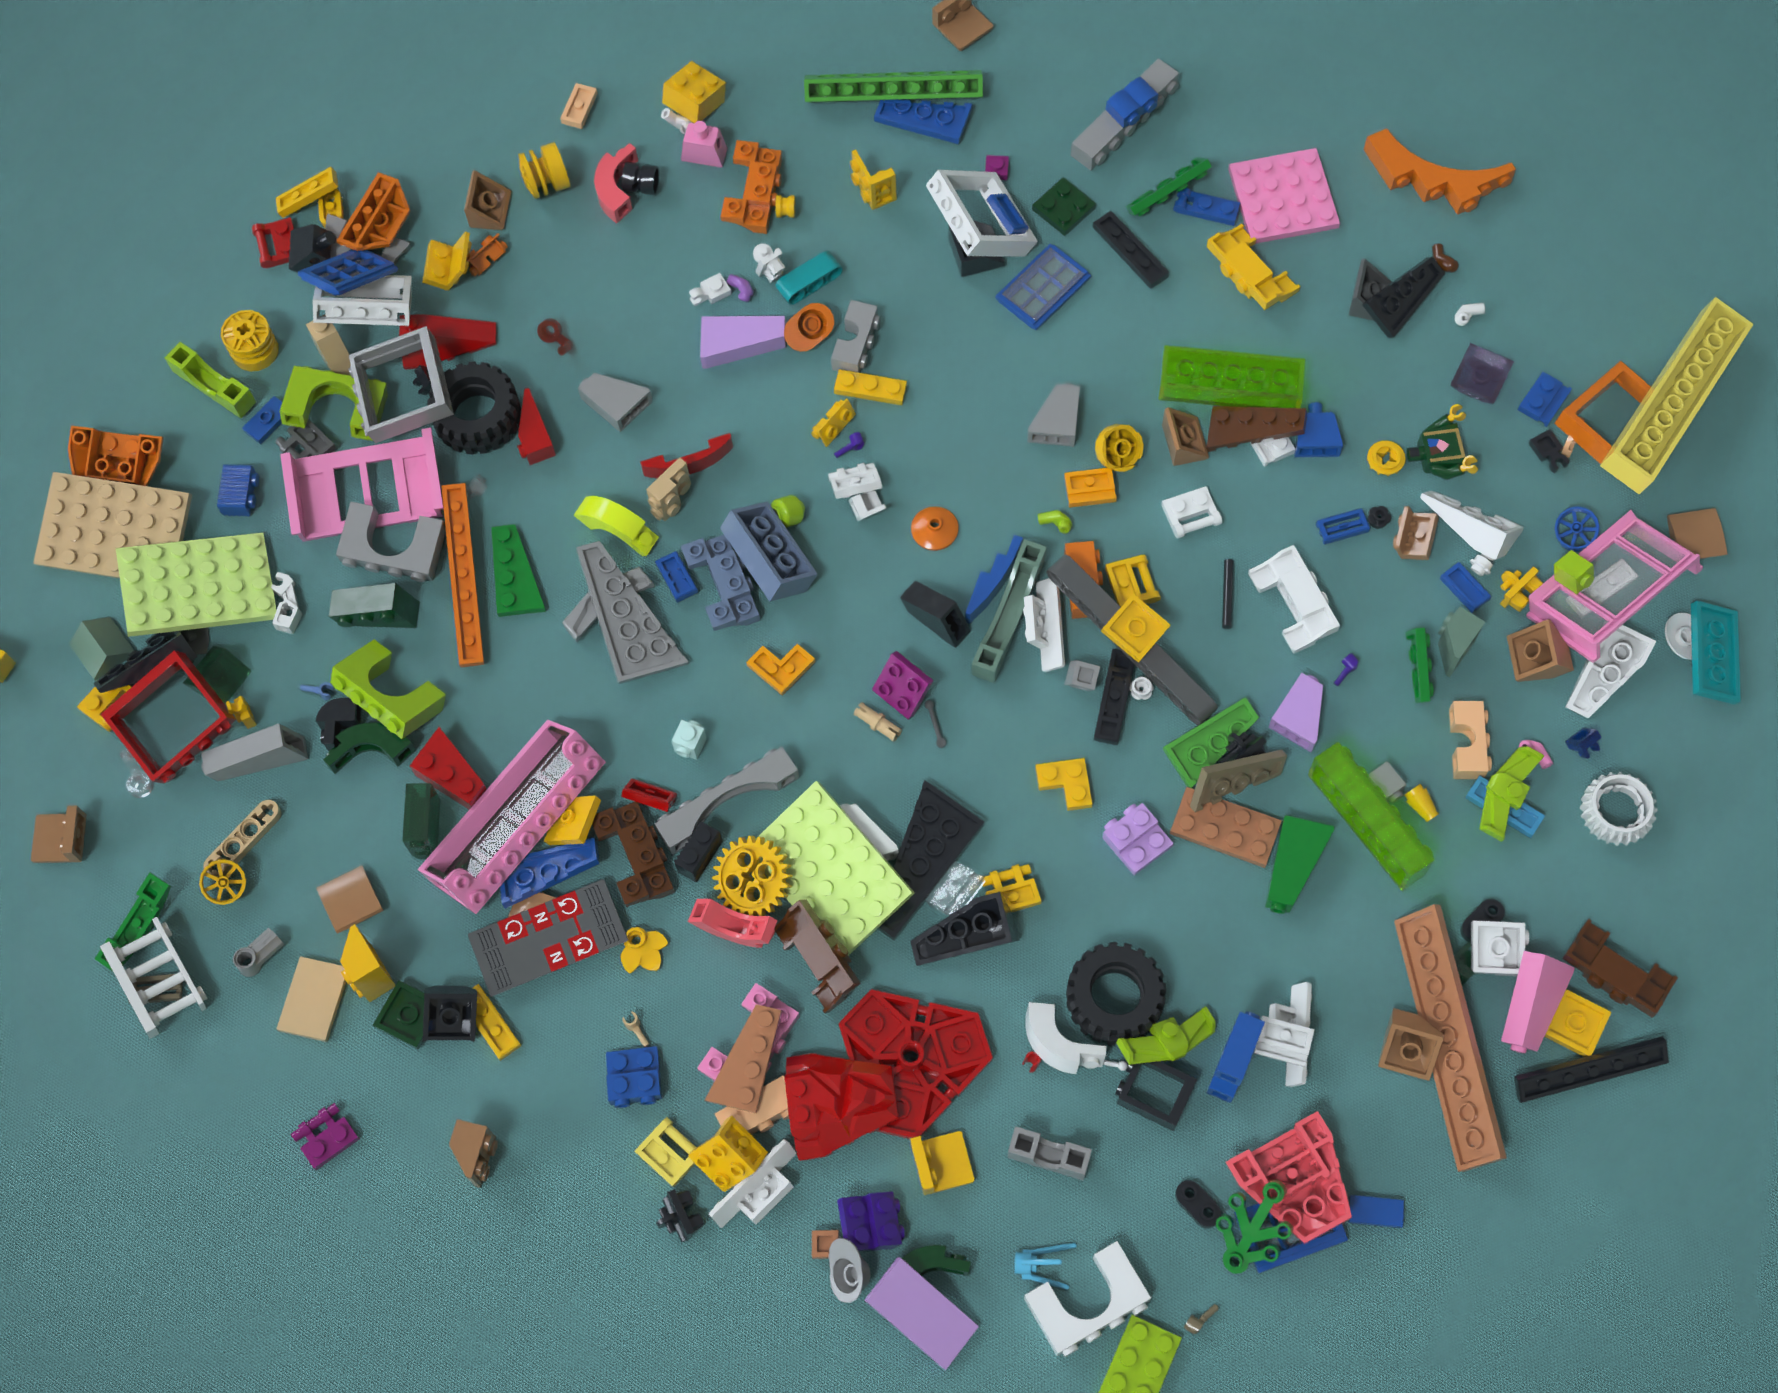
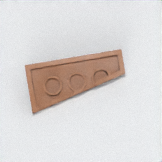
M758 1004L755 1005L706 1096V1102L752 1113L757 1112L782 1013L781 1010Z

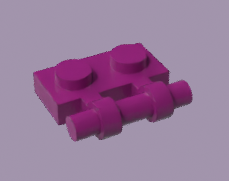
M335 1103L327 1108L323 1107L320 1109L318 1115L308 1122L303 1121L298 1125L299 1128L291 1133L292 1138L296 1142L303 1137H306L309 1141L300 1149L315 1170L321 1168L360 1139L345 1117H342L337 1122L334 1121L332 1117L340 1112ZM325 1122L328 1128L315 1136L313 1130Z

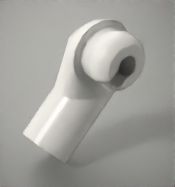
M668 108L664 109L661 113V117L675 128L680 129L682 134L686 133L688 124L692 123L689 119L675 114Z
M1484 303L1462 305L1455 314V322L1463 326L1469 322L1472 315L1484 314Z

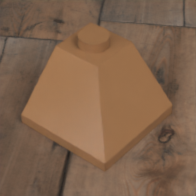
M1547 619L1507 636L1515 680L1517 682L1552 679L1574 670L1569 647L1551 620Z
M1393 1008L1386 1028L1378 1067L1429 1081L1444 1035L1421 1016Z

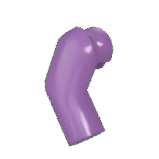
M729 275L727 284L739 289L740 294L738 298L740 300L749 302L751 295L753 296L754 293L750 282L736 275Z

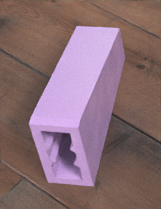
M785 316L702 317L700 347L702 369L786 348V340L784 338Z

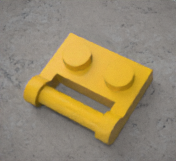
M1138 555L1105 564L1109 582L1116 602L1120 607L1132 594H1135L1144 603L1149 604L1156 603L1161 599L1159 591L1155 590L1147 564L1149 562L1146 555ZM1133 567L1138 568L1146 593H1140L1132 570Z
M127 685L104 693H100L94 687L79 703L77 708L110 733L111 727L100 714L132 686Z

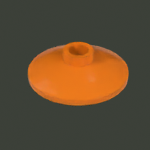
M936 506L928 507L918 512L911 524V533L915 542L922 548L932 551L949 547L956 540L959 530L956 517L949 510ZM931 523H938L939 526H937V527H932L930 524H931Z

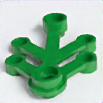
M1271 1180L1264 1186V1199L1251 1223L1245 1206V1195L1241 1192H1235L1229 1197V1206L1236 1212L1243 1236L1239 1244H1237L1232 1229L1234 1226L1233 1218L1230 1215L1224 1214L1217 1219L1216 1227L1219 1231L1223 1232L1227 1250L1223 1255V1264L1231 1273L1240 1274L1248 1268L1249 1263L1261 1260L1274 1262L1279 1258L1281 1252L1275 1244H1269L1261 1250L1248 1251L1253 1242L1276 1237L1287 1239L1292 1235L1293 1227L1287 1221H1282L1277 1226L1260 1229L1274 1203H1279L1286 1196V1187L1281 1181ZM1269 1189H1275L1277 1197H1272L1269 1194ZM1239 1197L1241 1205H1236L1233 1198ZM1222 1219L1229 1222L1228 1228L1222 1226ZM1280 1226H1285L1288 1229L1287 1235L1281 1233ZM1273 1249L1276 1256H1269L1267 1250ZM1232 1256L1239 1258V1265L1232 1262Z

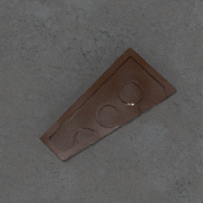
M1213 406L1206 449L1208 452L1216 451V448L1226 446L1227 448L1238 447L1237 444L1247 442L1254 444L1268 438L1275 440L1305 434L1307 410L1306 408Z

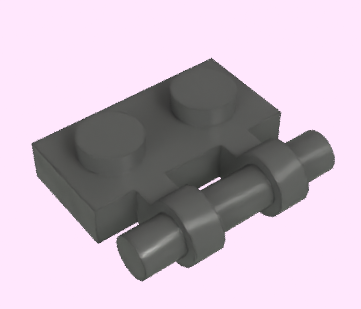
M309 419L305 428L290 426L287 429L288 434L291 436L288 440L279 437L275 442L280 447L282 453L290 452L294 459L327 454L336 449L335 444ZM298 445L305 449L300 454L295 450V447Z

